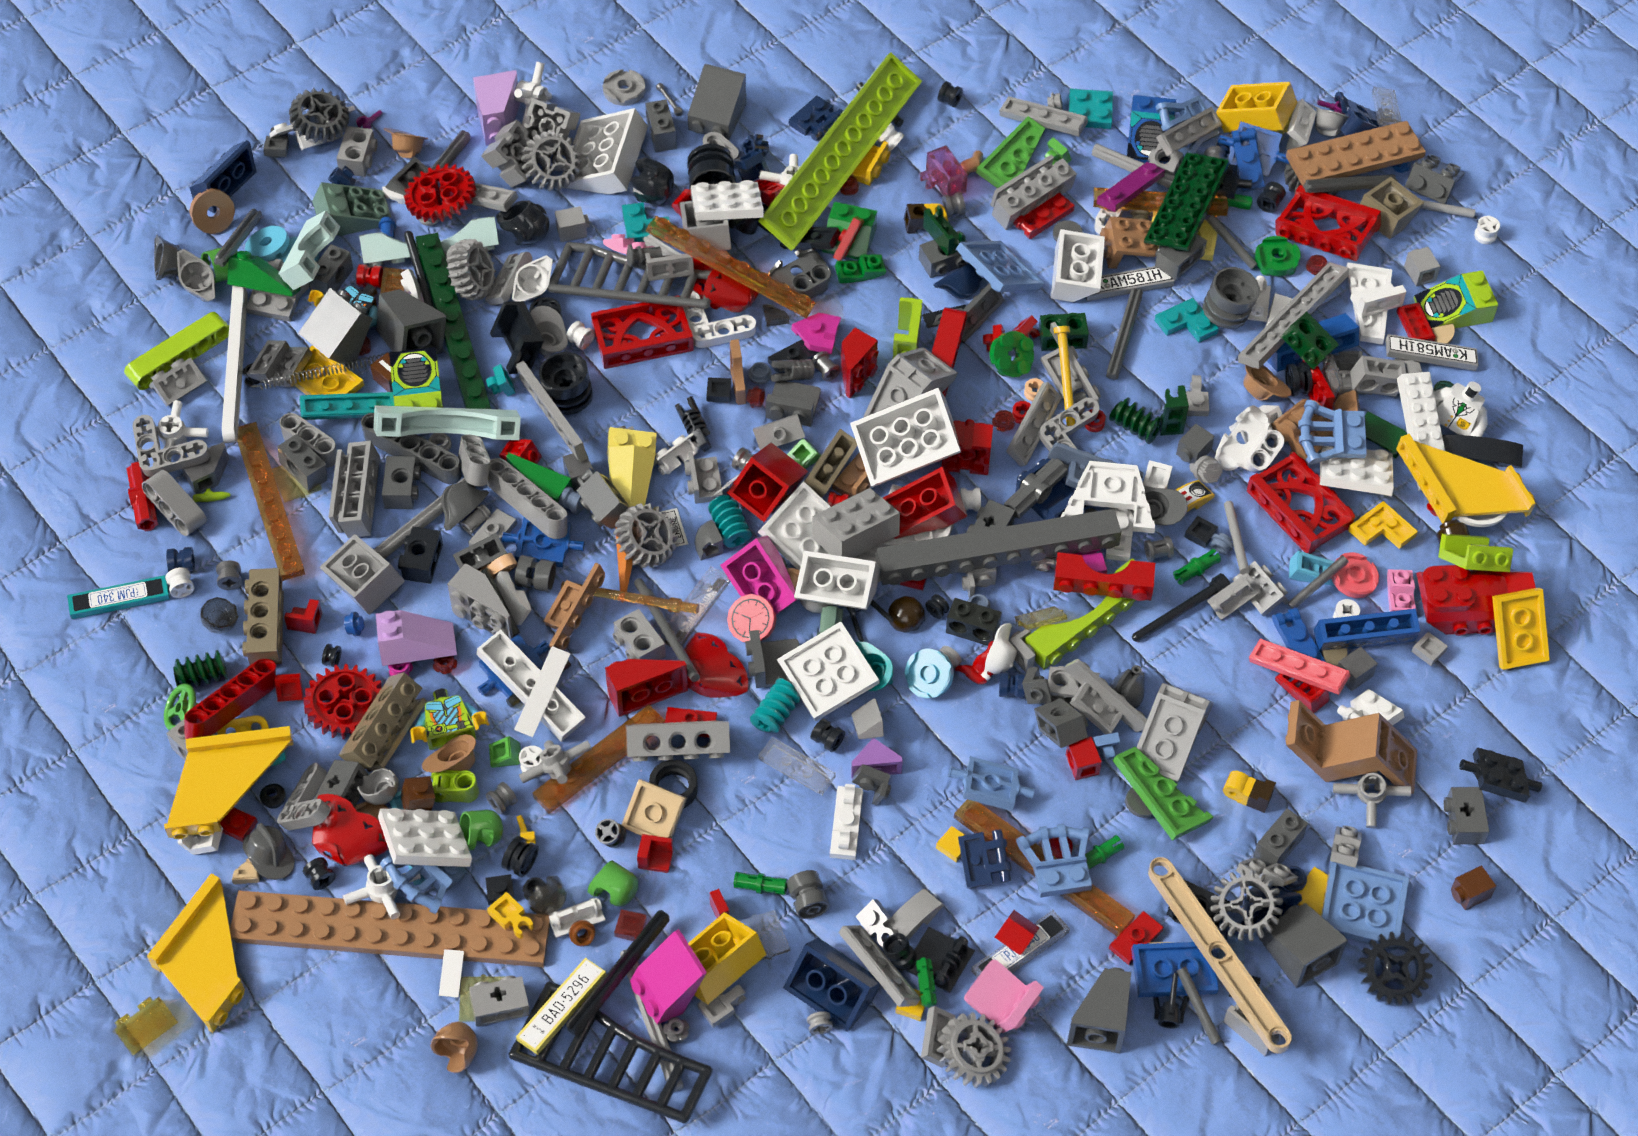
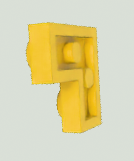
M1384 501L1352 523L1348 530L1364 546L1383 534L1399 549L1414 539L1418 533L1413 526Z

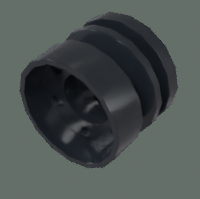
M704 144L692 150L687 157L690 189L691 185L701 182L708 184H718L722 181L736 183L733 157L731 152L724 146Z
M560 352L546 358L541 364L539 376L542 387L562 414L578 413L590 404L593 390L586 361L580 355L573 352Z

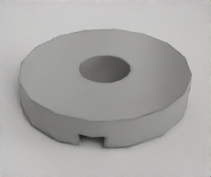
M623 69L613 71L603 81V95L609 102L615 105L627 106L637 103L643 98L646 91L645 80L639 73L633 70H629V72H623ZM622 85L628 86V88L621 89L619 87Z

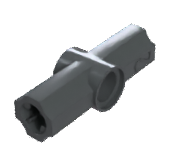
M1052 458L1036 474L1030 473L1022 481L1020 489L1004 503V506L1014 509L1015 518L1020 519L1036 503L1041 504L1048 498L1052 488L1067 475L1068 469L1062 461Z

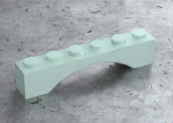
M495 217L472 219L455 235L442 240L441 245L444 255H446L452 245L464 239H476L478 242H482L483 247H487L488 250L495 249L494 245L499 244ZM383 232L359 236L363 262L369 263V267L383 265L382 261L391 260L392 264L405 262V258L410 257L406 242L394 239Z
M375 406L374 431L376 436L391 437L424 433L470 434L495 440H519L521 417L517 410Z

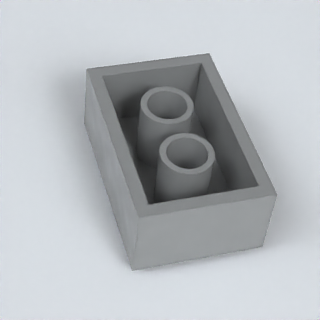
M680 202L685 248L690 247L693 256H699L706 252L723 253L726 250H731L728 219L696 221L693 202Z
M871 488L812 516V538L831 555L854 558L899 535L900 512Z

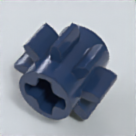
M748 135V139L742 143L743 154H747L750 151L762 152L764 157L769 153V142L763 140V135Z
M344 166L343 169L336 167L328 178L332 184L354 186L356 179L353 178V171L347 166Z

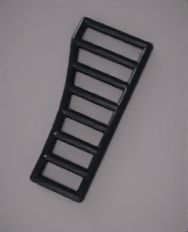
M551 981L545 984L522 1029L549 1000L552 993L556 992L561 986L560 984ZM600 1010L596 1012L580 1034L574 1036L560 1065L548 1062L546 1059L562 1028L536 1056L522 1052L524 1045L518 1042L517 1038L509 1052L511 1060L681 1123L689 1121L713 1072L712 1067L679 1055L634 1034ZM596 1020L607 1030L585 1073L581 1074L570 1070ZM617 1035L627 1041L628 1045L609 1082L605 1083L594 1079ZM639 1048L650 1053L651 1056L633 1092H629L618 1086ZM663 1059L675 1064L656 1102L643 1097V1094L660 1060ZM688 1069L699 1073V1076L681 1111L667 1105L684 1070Z

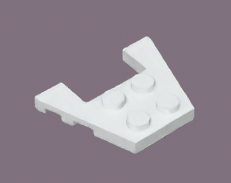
M1089 461L1061 517L1083 514L1084 505L1134 510L1133 531L1154 533L1155 523L1151 517V509L1146 500L1145 489L1138 466Z

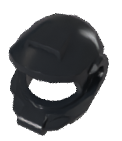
M649 158L638 159L635 165L640 176L631 178L628 184L629 191L639 202L653 205L665 203L673 193L674 175L672 171L655 160Z
M529 200L516 202L507 212L500 211L496 215L500 228L512 232L516 237V245L536 243L545 238L549 231L550 223L545 209Z

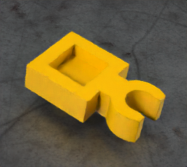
M507 892L487 908L488 914L504 930L512 926L515 936L519 939L523 938V932L519 929L521 926H527L530 930L534 929L532 920L523 916L525 914L524 908Z

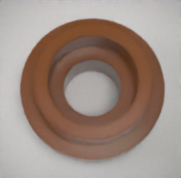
M587 920L576 921L570 927L569 937L577 946L589 945L595 937V928ZM586 929L583 935H577L579 930Z

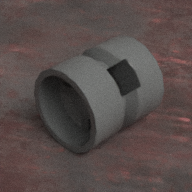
M521 555L515 571V585L530 588L533 585L536 590L550 592L556 576V562L541 559L538 562L535 557Z
M802 871L788 879L786 885L791 898L796 900L793 905L799 918H815L829 909L830 904L826 893L822 890L823 885L817 871Z

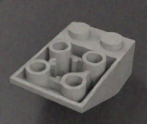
M465 563L448 582L453 613L459 618L470 620L477 628L485 629L493 635L502 630L511 640L513 633L508 611L486 575Z

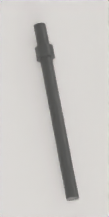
M642 578L636 579L634 585L640 593L639 598L643 605L647 606L679 661L686 662L687 675L692 682L699 680V673L656 603V596L653 591L647 588Z

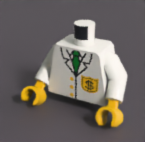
M1471 381L1466 387L1460 383H1455L1451 388L1445 387L1434 391L1440 424L1459 435L1482 437L1488 425L1487 410L1483 407L1485 399L1479 395L1481 386Z

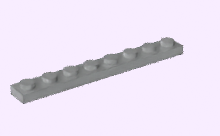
M1329 262L1238 355V363L1259 369L1285 342L1280 336L1306 311L1311 315L1349 276V268Z

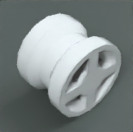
M890 124L877 141L880 143L888 142V150L891 151L901 141L904 134L897 132L894 125Z
M1492 216L1481 217L1475 230V239L1482 244L1495 242L1500 229L1499 221Z
M576 321L569 327L566 336L569 342H575L579 349L584 350L592 343L595 332L591 328H585L581 321Z
M960 488V496L965 510L973 509L975 512H978L981 507L980 488H974L973 490Z
M176 568L166 574V581L170 586L171 596L183 598L194 591V584L190 580L191 576L188 569Z
M1343 599L1337 603L1333 618L1359 615L1360 607L1353 600Z
M527 746L521 750L519 761L522 773L542 763L540 754L543 750L540 747Z

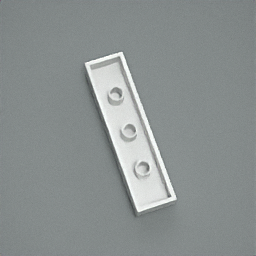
M1430 372L1400 375L1397 378L1407 434L1410 433L1416 442L1445 451ZM1417 483L1418 491H1422Z
M499 630L477 648V655L526 704L540 674V670L502 630ZM555 687L540 721L562 742L585 722V716Z

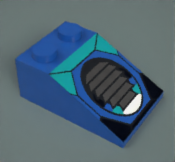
M1133 95L1127 145L1128 157L1143 163L1150 162L1148 161L1149 154L1153 148L1156 149L1159 143L1156 137L1164 133L1161 128L1162 122L1160 114L1156 110V105L1162 102L1176 103V99ZM1168 111L1170 121L1175 119V112ZM1165 156L1159 162L1166 164L1171 158Z

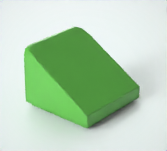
M802 438L787 455L806 469L816 463L822 454L809 441Z
M507 736L489 744L490 766L495 768L519 765L520 743L511 736Z

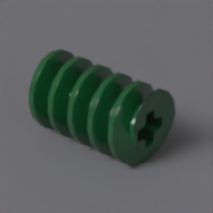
M1129 397L1117 403L1109 415V420H1115L1116 425H1123L1124 430H1130L1132 435H1138L1140 440L1146 439V443L1151 444L1160 431L1161 417L1158 416L1152 420L1154 413L1150 411L1147 415H1144L1146 408L1142 407L1140 410H1137V402L1129 406L1131 400Z
M215 650L214 658L208 652H205L204 660H201L199 655L196 654L193 663L188 656L185 657L183 665L178 658L175 659L173 672L176 686L181 685V683L191 685V681H193L198 687L201 684V678H203L206 684H210L211 676H213L216 682H220L221 674L228 680L225 660L218 650Z

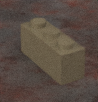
M839 429L804 480L821 498L827 493L857 447L856 439L842 429Z

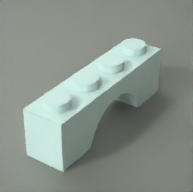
M327 211L305 222L279 272L284 282L293 290L314 280L320 268L314 260L315 257L326 245L335 239L340 229L338 223Z

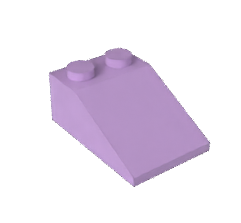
M402 610L385 611L376 614L378 645L382 666L457 655L452 622Z

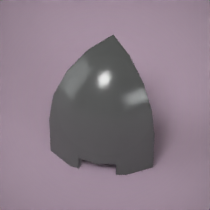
M709 520L700 526L694 540L695 549L700 560L723 554V539L713 520Z

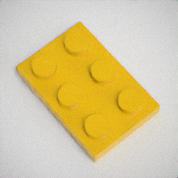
M313 345L309 348L313 354L303 369L306 372L307 370L311 371V369H314L312 370L313 379L311 378L310 371H308L309 380L307 379L306 372H304L305 381H303L301 373V382L297 379V382L294 384L295 387L306 395L352 394L364 386L363 379L351 370L349 371L347 367L345 372L344 365L342 364L341 373L338 362L328 359ZM336 364H337L338 374L336 373L335 366H334V365H336ZM332 365H333L332 368H333V370H334V375L332 374L331 367H330V366H332ZM326 367H328V369H329L330 376H329L328 373H327V368H326ZM319 368H320L322 377L319 376V370H318Z
M1538 587L1492 596L1499 668L1504 670L1550 661L1543 589Z

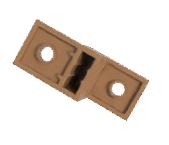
M1300 700L1290 703L1288 731L1285 738L1286 746L1325 782L1380 771L1394 786H1411V794H1414L1417 749L1380 713L1325 725Z

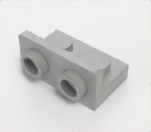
M181 358L171 365L173 369L167 373L162 370L151 377L153 381L149 387L151 390L154 388L166 407L207 381L191 358L186 361Z
M688 452V461L684 462L686 476L690 475L691 480L687 481L689 495H694L695 504L711 502L718 496L723 495L722 491L714 495L722 488L717 457L694 459L693 452Z
M1256 561L1249 565L1250 572L1248 575L1261 591L1250 601L1264 617L1282 601L1286 605L1289 602L1285 597L1288 592L1280 582L1276 584L1272 582L1270 578L1274 575L1265 565L1260 567ZM1239 573V574H1238L1236 577H1234L1232 580H1233V581L1237 580L1238 578H1240V577L1242 576V574Z

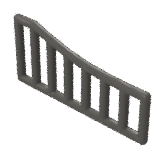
M567 242L551 275L547 291L550 293L707 309L711 304L709 298L704 296L703 299L690 298L697 279L707 280L711 271L694 269V275L682 276L688 277L680 297L668 296L674 278L664 279L658 295L647 294L646 291L650 281L648 279L646 262H642V264L634 262L633 267H629L625 255L592 244ZM572 251L584 252L571 284H558ZM593 254L603 257L604 261L592 288L580 287ZM613 261L624 264L615 289H602ZM633 267L645 270L637 291H624ZM712 284V290L710 291L711 293H712L713 291H716V289H715V287H714L713 284Z

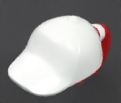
M1005 623L999 627L994 641L988 644L986 651L975 658L972 665H959L955 670L962 672L974 683L983 685L994 674H1000V672H1006L1009 668H1012L1017 655L1016 648L1009 642L1012 624Z

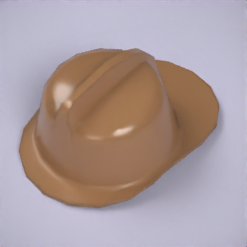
M384 128L385 131L392 134L393 150L397 151L403 158H414L415 154L420 153L424 140H428L426 137L416 136L396 129Z
M1245 365L1247 373L1244 377L1243 385L1254 398L1267 400L1273 395L1279 397L1291 396L1290 388L1266 366L1262 365L1257 369Z
M465 734L451 739L423 761V770L431 773L445 770L468 771L475 762L473 751L476 745L475 738Z

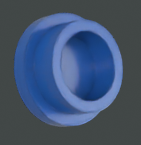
M356 611L351 612L350 615H346L344 618L347 634L360 636L361 631L364 630V619Z

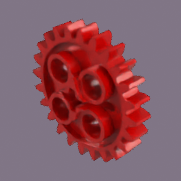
M445 164L443 168H440L437 165L435 170L429 167L427 173L420 172L421 177H413L415 183H408L409 188L405 189L406 195L404 199L408 211H410L412 216L415 215L417 220L423 218V221L427 222L431 218L432 223H435L437 218H440L441 222H444L445 217L448 216L450 219H453L452 214L461 215L460 209H468L466 204L473 203L472 198L476 197L474 191L477 188L473 176L470 175L469 170L465 171L464 167L458 169L457 165L454 164L449 168V165Z
M345 664L342 670L335 665L333 672L325 668V675L317 673V681L310 680V688H305L306 696L303 697L305 714H308V722L314 723V729L322 727L323 735L331 731L332 738L337 733H341L342 739H345L347 733L352 735L382 689L381 680L376 681L374 673L368 676L367 668L359 672L358 665H355L352 670H349L348 664ZM348 715V717L342 718L340 716Z

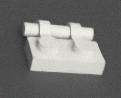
M1369 689L1350 701L1351 707L1347 708L1341 705L1337 710L1343 720L1380 713L1392 726L1404 718V712L1401 708Z

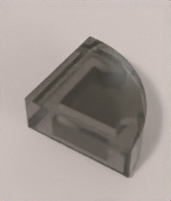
M762 304L767 327L789 324V317L785 311L775 308L772 304Z

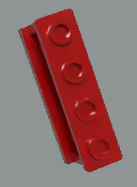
M1299 185L1292 200L1280 217L1275 220L1276 235L1324 252L1357 261L1373 234L1381 227V210L1323 192L1306 193L1305 188ZM1298 208L1304 209V212L1296 211L1298 210ZM1330 217L1336 219L1337 224L1341 228L1321 231L1313 220ZM1293 218H1299V219H1296L1294 222H1293V221H1290V220L1293 219ZM1360 228H1365L1362 233L1358 231ZM1350 234H1353L1357 237L1356 242L1351 240Z
M642 302L591 313L592 328L595 332L604 369L694 351L693 335L682 306ZM670 315H677L674 321L667 323L670 320ZM637 322L647 323L656 327L647 339L640 340L634 335L627 334ZM680 324L682 331L676 332L673 328ZM608 328L610 332L616 334H607L602 329ZM604 339L613 341V346L606 347Z
M1295 452L1260 474L1256 473L1249 478L1246 491L1305 553L1311 554L1315 552V549L1345 530H1349V526L1354 522L1355 514L1353 510L1338 498L1334 490L1328 486L1320 485V476L1314 473L1307 466L1306 461ZM1290 470L1296 478H1292L1289 474L1287 482H1284L1282 473ZM1276 477V483L1267 484V482ZM1282 492H1284V494H1285V497H1286L1285 500H1282L1281 497H1280V496L1283 497V493H1282ZM1290 492L1302 493L1313 497L1314 514L1305 510H1292L1289 507L1291 502ZM1328 513H1331L1339 522L1327 524L1321 518L1325 521H1332L1333 518L1328 516ZM1300 516L1305 517L1304 522L1301 520ZM1318 526L1325 529L1317 535L1314 533Z

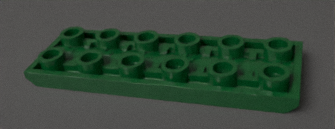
M1186 152L1144 239V243L1190 251L1226 175L1229 160Z

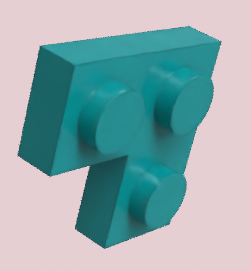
M644 202L622 205L627 238H634V242H644L643 238L648 235H653L659 240L672 239L669 216L646 219Z
M1194 298L1156 314L1154 319L1166 336L1186 327L1198 343L1217 335L1219 329L1205 316L1203 309Z

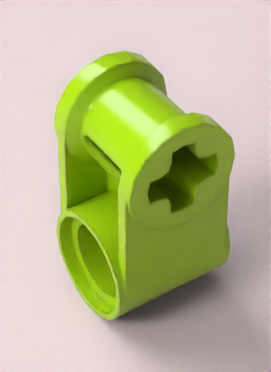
M445 770L431 773L435 802L470 803L478 798L479 788L477 780L471 771Z

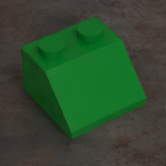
M834 202L828 217L827 227H838L840 232H842L843 229H848L854 217L858 216L864 220L846 257L858 260L860 255H868L877 229V211ZM837 241L833 250L822 249V252L835 254L840 242Z

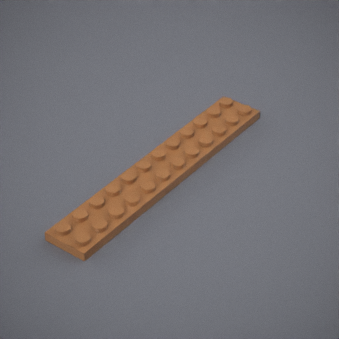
M238 890L230 933L231 939H234L236 943L434 959H443L445 949L464 951L463 961L544 967L550 929V915L525 913L523 916L532 920L534 929L530 930L527 926H521L519 929L523 932V938L519 939L515 936L512 926L504 930L488 914L487 910L440 906L437 913L433 914L429 912V908L423 905L395 903L400 916L393 920L390 918L384 903H377L375 901L359 900L346 905L344 899Z

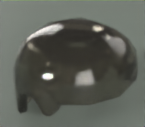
M219 597L207 600L200 611V619L203 626L210 632L217 634L230 631L235 626L239 617L236 605L230 603L227 599Z
M548 876L546 879L547 884L544 887L535 886V891L528 899V905L534 913L549 915L558 911L566 903L567 891L558 876Z

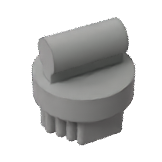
M1202 456L1195 463H1190L1189 466L1194 477L1203 483L1218 482L1217 479L1223 473V469L1218 461L1211 456Z

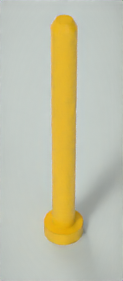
M1059 326L1053 329L1054 334L1058 335L1064 406L1066 410L1074 405L1067 340L1070 326ZM1066 417L1067 426L1076 424L1073 417Z

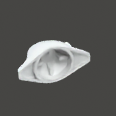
M546 255L525 264L517 271L514 279L513 301H530L546 291L550 282L553 259Z

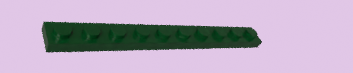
M438 233L416 236L415 242L435 309L446 316L444 339L464 406L469 409H491L454 286H451V278L448 277L449 270L446 269L448 265Z

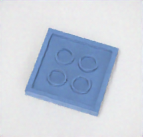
M1002 241L960 242L956 248L962 255V259L971 264L976 269L977 274L985 278L991 284L992 289L997 292L1040 290L1044 284Z
M1331 861L1321 917L1348 939L1368 943L1372 939L1379 944V934L1384 935L1385 939L1388 940V935L1391 931H1393L1395 938L1398 939L1401 933L1409 877L1357 864L1355 868Z

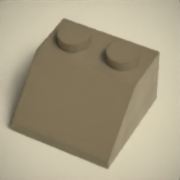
M1389 177L1365 193L1360 204L1381 210V227L1378 231L1388 239H1391L1404 230L1425 202L1392 177Z

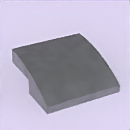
M267 340L247 375L258 381L274 378L276 386H278L276 378L287 375L288 385L286 384V378L283 376L284 386L282 385L281 378H278L280 386L293 387L295 384L293 374L303 371L313 353L309 347H290L287 341ZM290 374H291V378H292V382H293L292 384H291V382H290V377H289Z

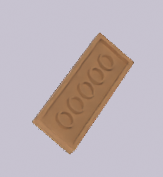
M1403 121L1287 150L1286 158L1303 186L1305 181L1310 179L1349 177L1424 158L1426 151L1409 123Z

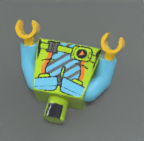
M437 689L433 692L434 701L425 704V711L419 715L415 727L410 730L412 743H415L416 740L428 742L430 751L441 748L448 741L460 735H471L476 740L475 730H478L479 726L487 724V726L490 724L486 712L478 711L468 702H463L458 695L449 697L446 689Z

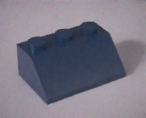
M246 140L232 146L198 180H195L192 186H190L192 199L200 192L202 193L211 188L221 190L229 197L235 194L257 172L250 142ZM211 206L208 211L215 213L217 207Z
M817 938L805 944L783 988L817 1012L830 1013V1020L848 1032L872 1003L881 985L871 972L820 938Z

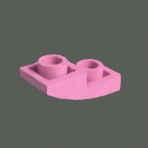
M625 234L612 235V239L603 240L604 245L626 254L629 244L632 245L633 249L636 246L641 248L654 247L645 246V242H634V238H625Z
M1388 569L1389 610L1415 609V583L1412 570Z

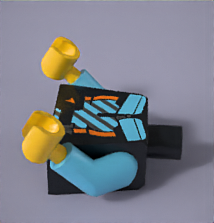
M367 284L362 290L352 285L344 288L343 290L352 296L350 300L354 304L358 302L368 309L366 313L373 318L369 328L376 327L378 314L376 299L374 298L377 294L376 288L370 284ZM312 290L308 301L314 302V306L317 307L324 294L318 290Z

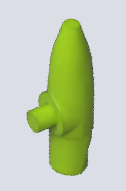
M207 488L202 494H193V501L212 502L230 497V493L213 492L210 488Z

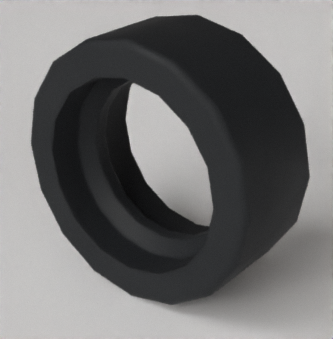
M681 760L661 762L654 767L650 774L649 782L658 786L659 781L669 775H680L686 778L688 789L679 794L687 798L684 808L693 803L697 796L698 782L695 770L688 763Z

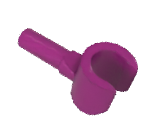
M1322 100L1317 101V105L1330 108L1334 112L1345 115L1342 112L1339 101L1335 104Z
M378 110L371 117H358L356 120L358 128L371 129V123L383 114L382 111Z

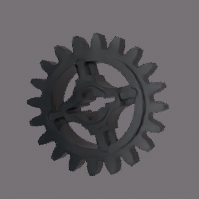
M1393 931L1389 933L1388 940L1385 939L1384 935L1379 934V944L1371 939L1368 943L1372 950L1363 948L1362 953L1367 958H1359L1358 960L1360 964L1365 965L1364 968L1358 970V974L1366 975L1360 983L1363 985L1370 984L1366 993L1370 994L1376 991L1375 1000L1378 1001L1384 996L1386 997V1005H1389L1392 999H1395L1397 1006H1401L1402 998L1410 1004L1413 1002L1411 994L1420 998L1422 994L1419 988L1427 990L1429 987L1423 980H1430L1433 977L1425 971L1432 968L1433 964L1424 962L1430 954L1420 953L1424 946L1423 943L1415 947L1413 945L1415 941L1414 936L1405 941V934L1402 932L1398 939H1396ZM1396 948L1406 953L1402 956H1395L1392 953H1388L1385 949ZM1376 957L1381 960L1380 964L1382 965V973L1379 977L1376 976L1374 970ZM1412 960L1416 966L1414 981L1409 977L1410 973L1408 971L1409 963ZM1398 964L1400 969L1393 974L1390 969L1392 965ZM1393 981L1399 985L1402 984L1405 989H1391L1386 987L1385 984Z

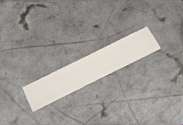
M553 646L551 647L514 730L531 737L534 736L570 653Z

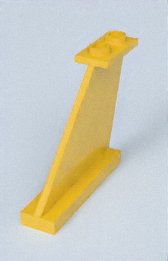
M1410 433L1400 438L1396 449L1442 524L1451 521L1453 517L1523 512L1525 517L1531 514L1536 504L1534 496L1526 489L1521 475L1514 470L1512 465L1508 466L1505 471L1416 442Z
M290 726L186 739L188 754L168 822L164 824L168 838L179 840L185 839L189 835L210 836L214 832H220L221 820L288 746L294 745Z
M211 873L147 957L152 968L159 972L162 971L205 1023L208 1030L213 1033L218 1026H222L225 1023L231 1008L242 1000L245 989L237 974L223 892L224 888L220 878Z

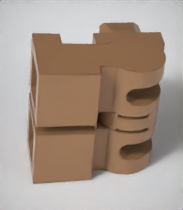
M1302 399L1271 423L1273 430L1279 431L1284 437V442L1289 443L1292 449L1289 453L1295 452L1304 460H1306L1307 455L1303 446L1299 444L1301 430L1298 429V421L1303 416L1305 411L1304 404L1307 399ZM1313 414L1311 419L1312 421L1331 422L1330 419L1317 414ZM1310 431L1312 436L1333 437V431ZM1313 446V447H1314V449H1315V451H1316V453H1317L1318 451H1320V450L1322 449V447H1325V446Z

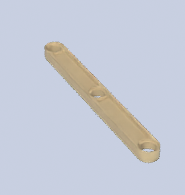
M1164 857L1153 859L1149 866L1148 875L1157 890L1266 1047L1271 1052L1284 1053L1288 1050L1292 1040V1035L1173 864ZM1163 866L1167 869L1168 873L1166 875H1158L1154 872L1153 868ZM1219 948L1225 952L1226 956L1218 959L1212 955L1211 951ZM1280 1034L1285 1038L1286 1043L1277 1045L1272 1041L1271 1036Z

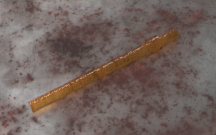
M563 581V582L561 583V589H562V587H563L565 581ZM600 587L597 588L593 595L595 597L665 608L669 612L674 613L683 611L698 614L700 609L699 604L683 602L680 598L671 597L670 599Z

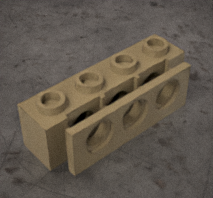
M279 568L250 569L249 579H245V592L248 594V600H244L245 615H248V619L243 622L244 635L247 636V642H243L242 650L243 656L248 657L250 665L259 659H270L275 664H282L284 591H282L283 581Z
M405 672L389 676L338 756L344 761L359 762L369 772L384 768L427 702L424 698L416 700L422 687Z

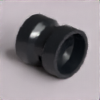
M1268 182L1263 192L1257 198L1259 208L1267 213L1275 212L1280 202L1286 196L1285 188L1277 182Z
M822 718L813 728L810 739L816 743L824 744V748L832 753L842 743L845 731L839 727H832L830 721Z
M892 934L883 942V951L897 970H906L915 963L917 958L916 952L910 946L904 934Z

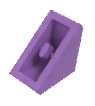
M872 738L851 762V779H853L854 773L862 764L890 775L902 774V757L875 738Z

